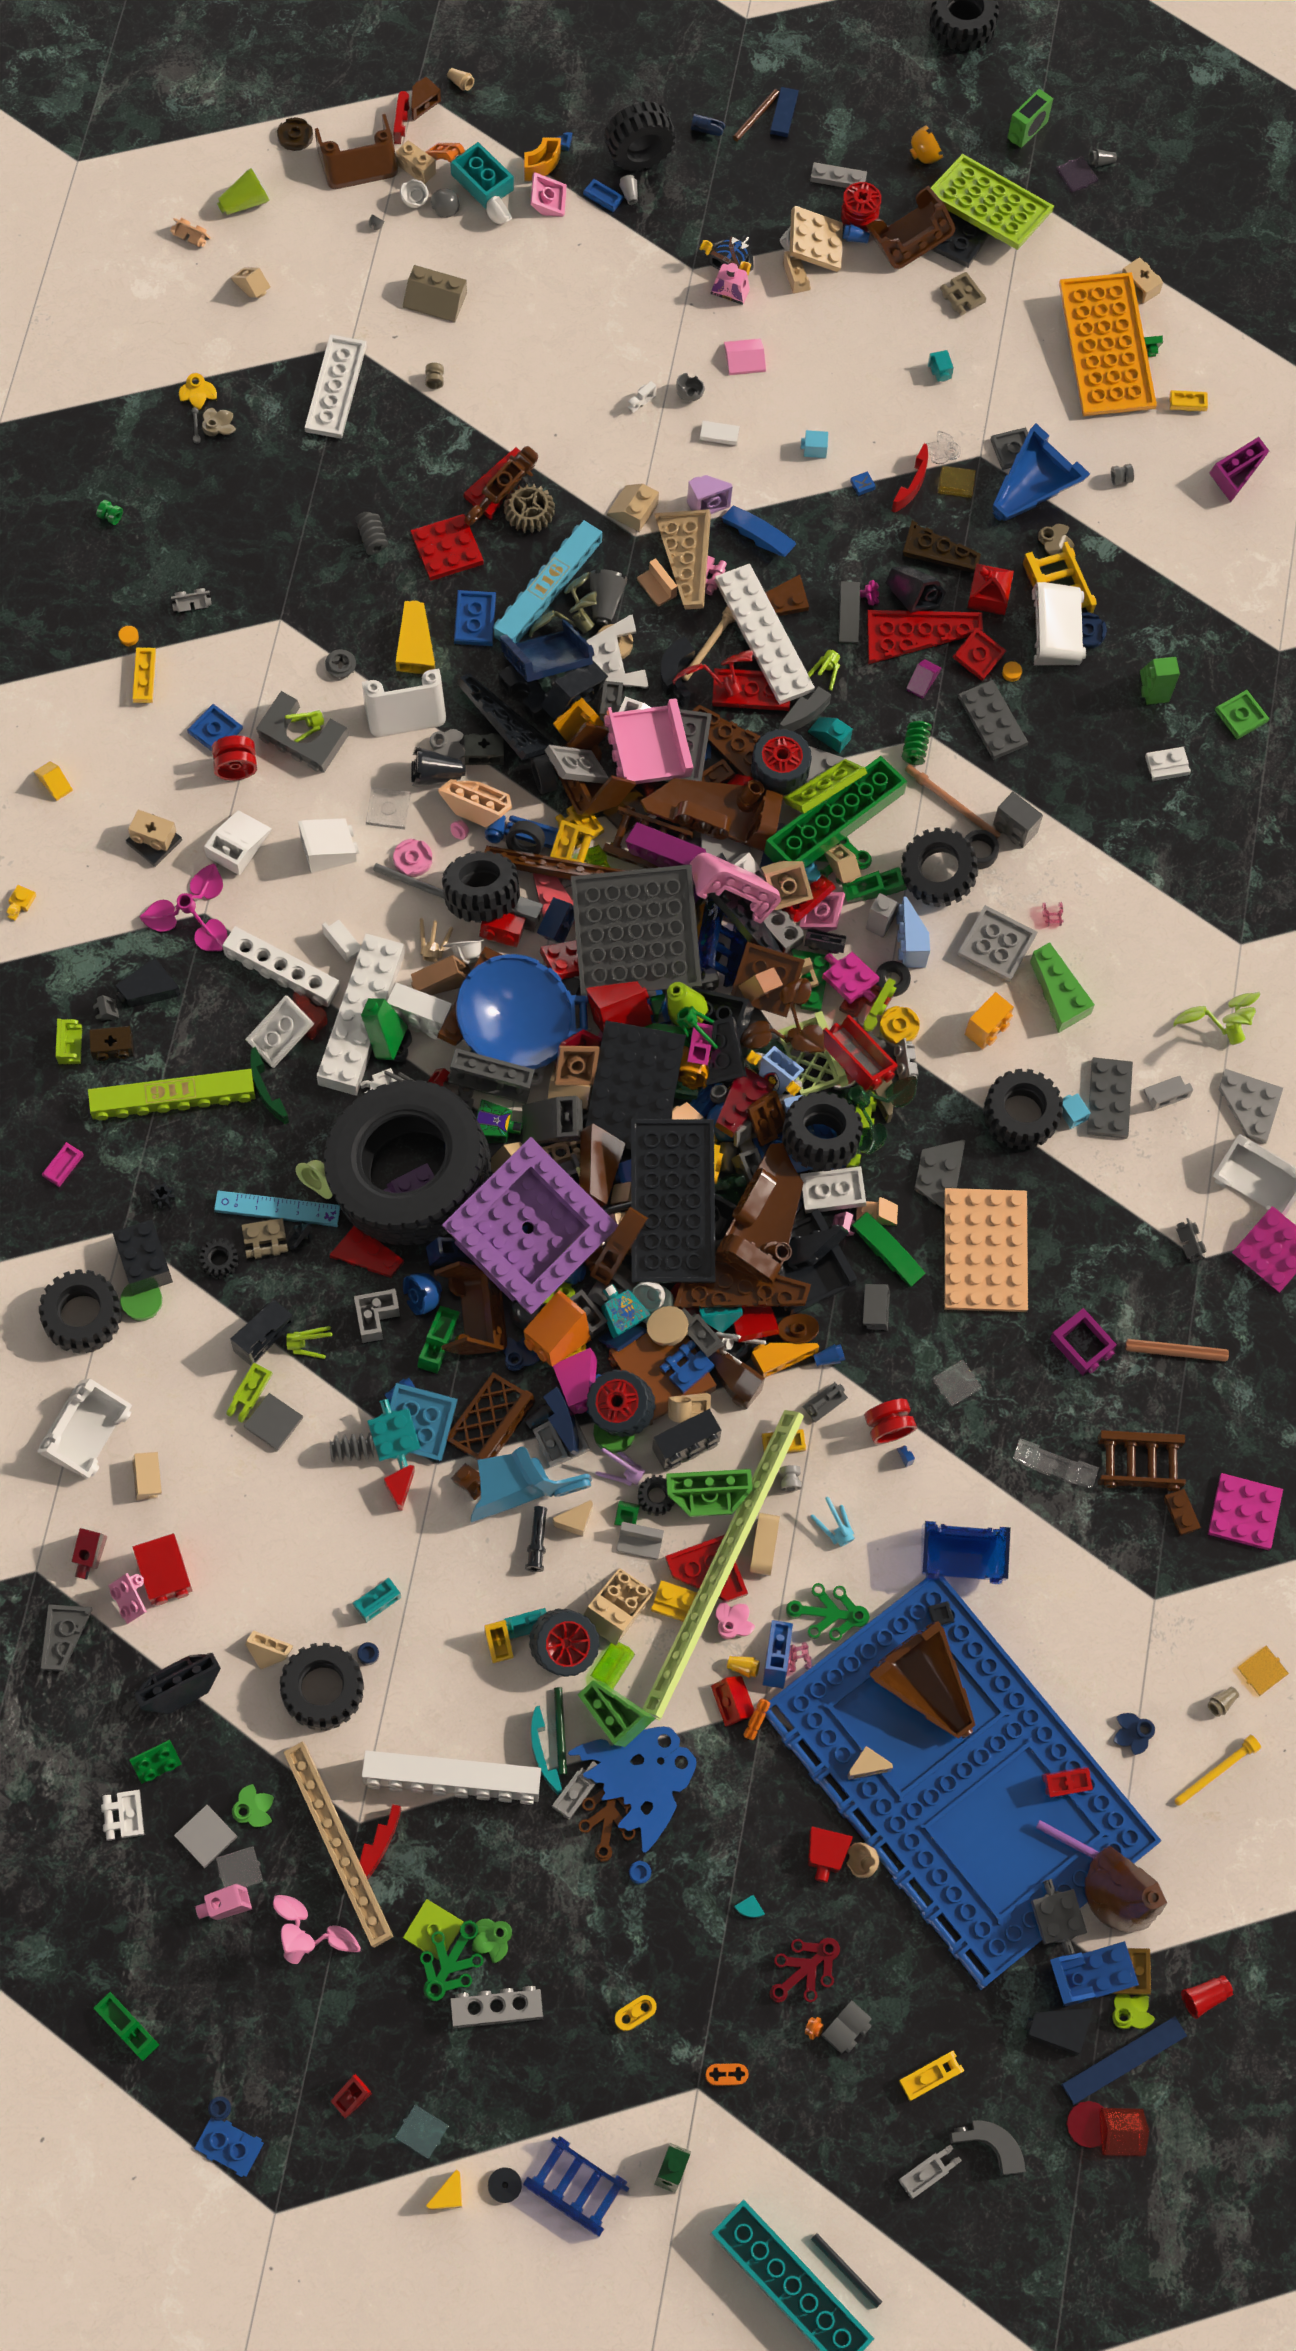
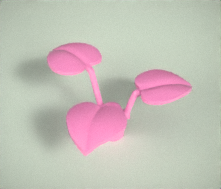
M274 1896L273 1906L275 1911L287 1920H295V1925L285 1924L281 1929L284 1958L288 1962L298 1964L305 1953L309 1954L324 1939H328L330 1946L341 1951H361L355 1937L347 1929L340 1926H329L327 1933L314 1942L310 1935L299 1928L300 1920H306L308 1917L305 1906L290 1896Z

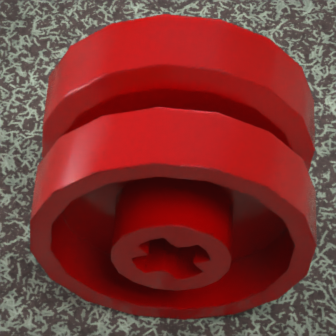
M238 735L226 736L213 743V764L217 777L234 781L249 778L256 773L255 744L251 738Z
M907 1399L887 1401L865 1412L864 1417L867 1425L874 1427L870 1434L875 1444L896 1441L916 1431L917 1425L913 1416H907L911 1411Z

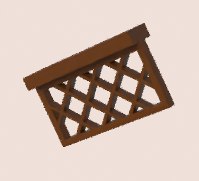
M493 1372L449 1432L447 1442L476 1460L496 1457L536 1402L533 1394L527 1390L520 1389ZM496 1380L502 1384L503 1390L491 1392L490 1386ZM516 1392L520 1395L516 1401L508 1403L507 1393ZM504 1394L505 1403L493 1406L492 1397ZM489 1398L490 1407L479 1409V1401ZM506 1408V1416L496 1419L494 1410ZM492 1411L493 1420L481 1422L480 1413ZM477 1414L478 1423L467 1426L466 1419L468 1416ZM494 1425L495 1431L491 1435L484 1436L482 1427ZM480 1428L481 1437L469 1439L468 1430ZM465 1431L466 1440L457 1442L452 1439L457 1432ZM482 1441L483 1447L478 1454L471 1450V1443Z

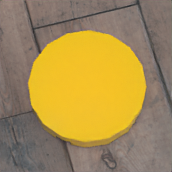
M894 1006L887 1009L882 1015L880 1032L887 1041L893 1044H897L903 1038H906V1041L912 1042L918 1035L920 1021L917 1014L910 1008Z

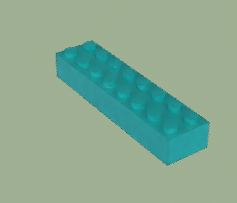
M744 2199L710 2233L717 2243L818 2351H864L875 2339Z

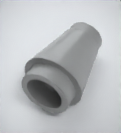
M633 175L622 177L619 186L629 205L636 204L638 202L637 180L634 179Z

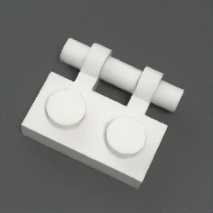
M139 1790L117 1793L118 1802L113 1803L111 1795L102 1796L101 1812L104 1813L105 1820L103 1832H106L107 1841L115 1840L116 1830H121L122 1838L144 1835ZM119 1810L120 1822H114L113 1811Z

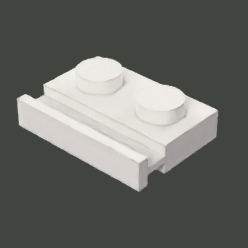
M1184 747L1146 753L1145 758L1152 781L1190 775L1191 770L1188 766L1189 763Z

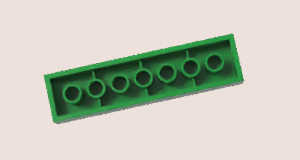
M879 756L865 767L866 775L806 813H802L767 839L764 853L774 863L780 861H803L806 868L905 793L907 780L882 756Z

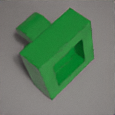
M1163 335L1144 337L1148 357L1156 356L1158 348L1163 344Z

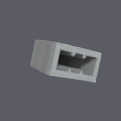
M879 893L870 909L866 929L884 938L896 917L900 903Z

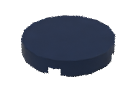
M1086 612L1082 613V643L1086 649H1092L1101 645L1104 641L1107 628L1105 622H1102L1098 615Z

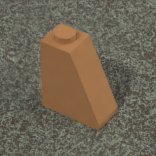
M451 955L412 973L411 986L413 989L428 995L443 993L460 988L471 970L469 965Z

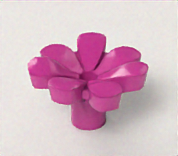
M871 580L869 585L865 586V590H860V597H867L869 605L879 603L877 598L879 597L878 583Z

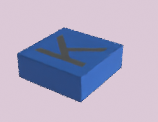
M868 471L853 476L850 479L858 496L875 490L876 486Z

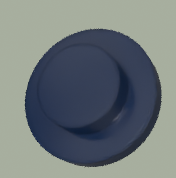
M225 2097L212 2099L208 2106L210 2116L215 2120L226 2119L231 2112L229 2100Z

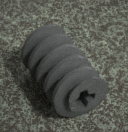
M371 512L360 513L356 517V523L358 524L366 553L368 555L377 554L388 546L380 516Z
M360 1433L358 1440H356L354 1434H351L350 1440L347 1439L346 1435H343L342 1440L339 1441L337 1435H334L333 1441H330L331 1462H335L336 1456H338L340 1462H343L345 1455L349 1461H352L353 1455H355L357 1461L361 1459L362 1454L366 1460L369 1459L371 1453L374 1458L371 1433H368L367 1439Z

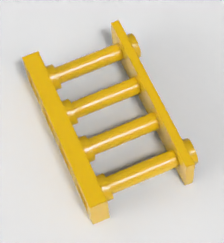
M1064 542L1061 553L1045 558H1035L1033 552L1025 554L1023 566L1033 588L1037 582L1047 583L1072 576L1075 584L1071 586L1080 587V590L1084 591V602L1081 603V608L1086 607L1089 613L1094 612L1097 605L1094 595H1091L1076 562L1074 549L1070 548L1068 542ZM1065 560L1068 569L1047 575L1042 574L1041 566Z

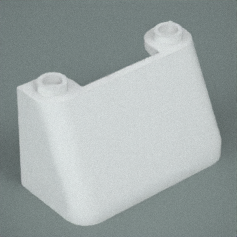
M1037 582L1032 589V600H1035L1034 607H1036L1037 638L1035 644L1037 655H1034V665H1080L1082 659L1086 658V648L1083 647L1081 612V603L1084 602V591H1081L1080 587Z
M440 670L426 671L422 675L423 686L384 692L383 686L379 681L370 680L362 682L364 707L371 734L376 737H383L442 726L446 721Z
M1239 1134L1215 1171L1213 1177L1216 1180L1214 1182L1224 1188L1226 1185L1233 1187L1264 1206L1267 1210L1273 1206L1286 1216L1296 1200V1167Z
M92 1379L81 1380L73 1389L37 1452L85 1478L93 1477L99 1469L97 1465L98 1460H96L115 1426L122 1421H127L131 1414L129 1410L132 1405Z

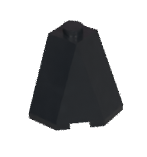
M908 566L892 568L885 582L910 613L939 608L946 594L937 578Z

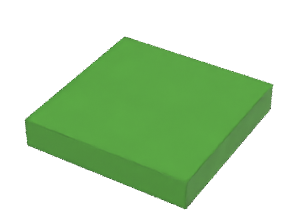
M1248 690L1215 708L1216 713L1236 739L1243 737L1269 721V717Z

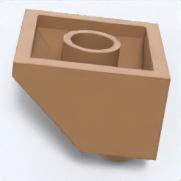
M559 1046L554 1084L593 1085L597 1069L599 1046Z

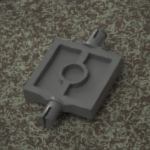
M1052 1879L1045 1880L1043 1883L1047 1894L1042 1898L1031 1901L1043 1944L1062 1943L1066 1956L1074 1954L1071 1940L1076 1936L1087 1933L1075 1891L1072 1889L1065 1892H1055Z

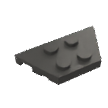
M965 1140L923 1149L921 1152L914 1190L926 1196L930 1202L938 1204L943 1209L945 1188L957 1189Z

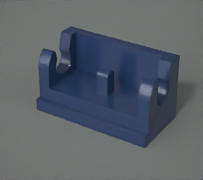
M553 897L536 933L554 943L565 942L575 920L573 905Z

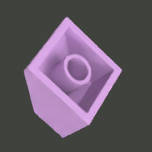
M708 475L695 477L688 482L687 503L691 511L709 509L710 513L714 514L731 507L733 486L731 483Z

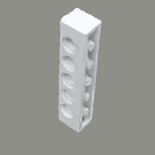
M236 926L223 944L224 954L230 960H238L246 968L259 971L263 977L276 980L280 986L293 989L299 996H307L316 1005L328 1007L340 989L339 980ZM245 948L250 949L249 952H242ZM262 957L268 958L266 961H259ZM279 966L285 967L281 971L276 970ZM296 975L302 976L299 980L293 979ZM314 984L319 985L316 989L311 988Z

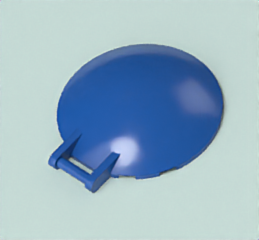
M517 954L499 955L477 965L463 981L456 1002L457 1022L464 1040L474 1053L536 1070L558 1058V1048L562 1041L583 1029H588V996L571 995L570 991H567L562 983L560 976L551 968H547L539 963V960ZM575 1005H579L580 1028H576Z

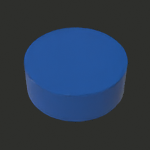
M637 1861L631 1865L629 1877L636 1884H644L651 1877V1868L646 1862Z

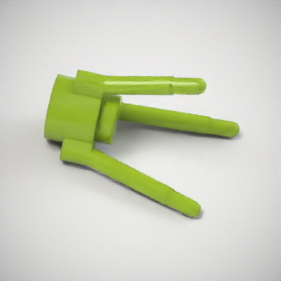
M827 650L825 655L821 656L816 665L807 673L808 676L811 677L821 664L822 667L818 675H822L825 669H833L829 690L832 691L836 674L840 667L838 663L840 655L833 650Z
M320 710L285 715V719H292L291 722L305 720L307 727H312L311 730L294 740L297 743L314 732L320 731V726L324 725V718Z
M326 1326L302 1332L287 1333V1349L293 1350V1354L325 1359V1355L301 1350V1348L305 1347V1340L331 1337L333 1335L331 1332L319 1333L328 1331L331 1327Z

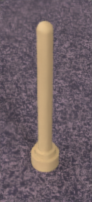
M728 606L722 613L723 619L688 667L700 664L727 625L736 621ZM693 673L683 676L682 680H689Z

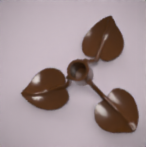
M801 978L792 981L784 986L780 993L781 1001L784 1004H791L796 1028L790 1029L786 1037L774 1028L770 1029V1024L767 1021L754 1022L743 1032L740 1039L741 1048H763L771 1041V1033H774L786 1043L790 1042L795 1051L807 1053L825 1051L822 1028L818 1025H808L801 1029L795 1010V1004L802 1005L810 998L811 984L808 979Z

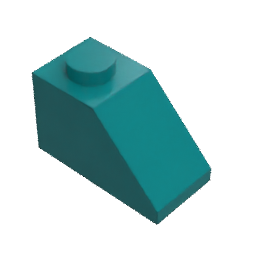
M819 717L808 730V733L840 753L851 740L853 728L837 718Z

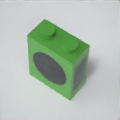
M1038 89L1012 114L1007 138L1022 148L1048 122L1053 98L1041 89Z

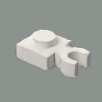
M650 381L647 385L641 386L638 390V395L628 401L631 404L628 408L634 413L640 406L643 407L656 396V385Z
M391 1068L385 1070V1071H389V1072L393 1073V1071H392ZM382 1071L372 1075L373 1081L366 1080L361 1082L360 1085L362 1089L369 1087L370 1090H375L380 1085H389L390 1082L397 1080L389 1077Z

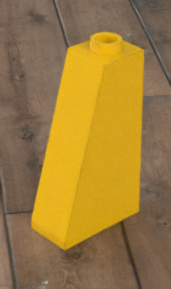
M405 601L396 656V671L424 674L426 671L435 669L424 603L418 601Z

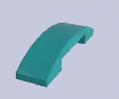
M536 1706L531 1725V1742L537 1767L541 1768V1775L546 1783L559 1795L562 1793V1787L557 1769L548 1771L538 1732L545 1731V1724L540 1706Z

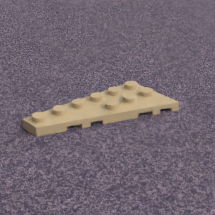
M710 510L654 513L685 610L704 608L711 519Z

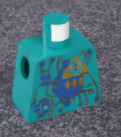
M614 1285L603 1290L608 1302L602 1305L601 1310L608 1321L607 1325L613 1338L646 1320L651 1315L630 1290L619 1294Z

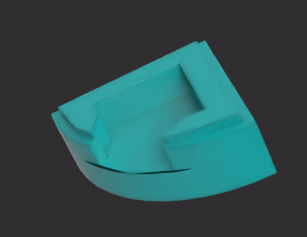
M754 1895L734 1906L737 1912L746 1917L758 1918L765 1915Z

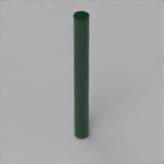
M555 1687L554 1703L558 1775H567L562 1687Z

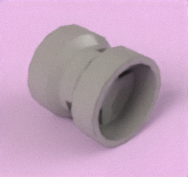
M788 1465L780 1467V1476L783 1477L780 1483L781 1490L797 1491L802 1488L798 1477L801 1474L800 1466Z

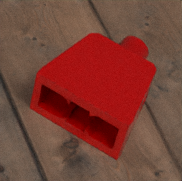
M811 1827L808 1866L817 1868L815 1880L827 1883L830 1871L835 1873L840 1871L853 1836Z

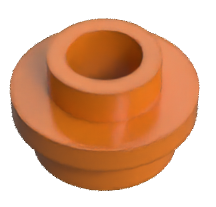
M811 2017L807 2023L805 2034L812 2040L816 2036L820 2037L823 2031L824 2024H821V2018L817 2017L815 2019Z

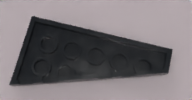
M723 853L716 856L727 861ZM724 890L719 896L715 892L708 894L749 943L782 952L764 921L761 924L753 921V911L750 908L752 901L728 890Z

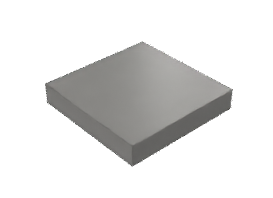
M208 1805L174 1835L204 1868L237 1838V1835Z

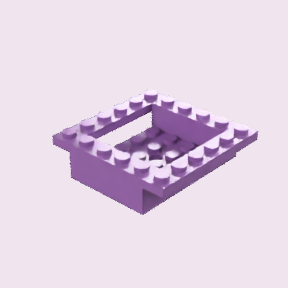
M530 1137L441 1226L456 1240L454 1243L512 1302L516 1300L531 1315L616 1230L618 1224ZM525 1222L533 1225L532 1233L526 1234L523 1232L522 1225Z

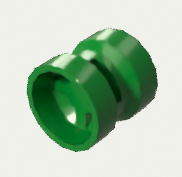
M103 500L98 506L96 515L101 519H107L112 525H116L122 517L123 509L117 505L113 506L107 500Z

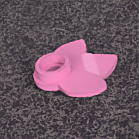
M723 1601L718 1605L715 1617L719 1622L717 1629L721 1637L731 1639L736 1635L747 1636L754 1630L755 1625L747 1621L749 1608L746 1604H737L731 1608Z

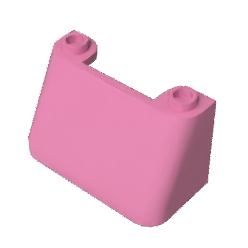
M700 853L690 862L697 896L706 899L709 893L715 892L719 896L724 890H728L752 901L750 908L753 911L752 919L755 922L761 924L781 901L779 891L758 875L710 853Z

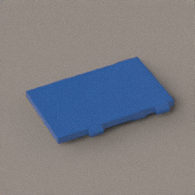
M211 2117L194 2149L205 2154L207 2159L211 2161L214 2159L236 2171V2174L240 2177H243V2175L247 2177L264 2143L261 2142V2138L257 2136L254 2138L233 2127L232 2123L227 2120L224 2122Z

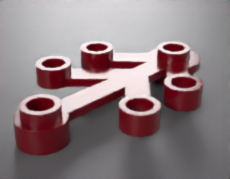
M824 1938L819 1944L803 1942L801 1939H795L791 1943V1950L794 1953H801L802 1951L817 1953L811 1959L787 1957L782 1953L776 1955L774 1964L778 1968L785 1966L801 1968L783 1984L772 1986L769 1996L773 2002L782 2003L785 2001L788 1991L806 1975V1991L803 1997L808 2003L814 2002L817 1999V1992L815 1990L816 1967L823 1960L824 1968L820 1984L824 1988H830L833 1985L832 1963L833 1959L837 1958L840 1953V1946L833 1938ZM799 1942L802 1945V1948L800 1950H796L794 1948V1943ZM831 1945L833 1947V1952H826L825 1946ZM778 1957H783L785 1959V1963L783 1965L777 1963ZM829 1977L831 1984H824L823 1978ZM781 1989L783 1996L777 1997L775 1990ZM813 1992L814 1999L809 2000L806 1997V1993Z

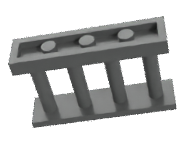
M455 1048L450 1065L451 1073L448 1083L526 1104L535 1069Z

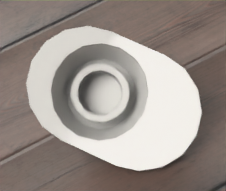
M484 939L449 943L443 945V947H451L456 958L465 964H471L476 962L481 955V941H484Z

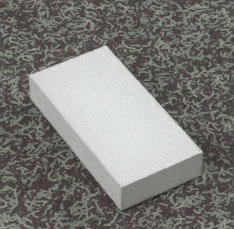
M703 421L700 440L737 446L740 426Z

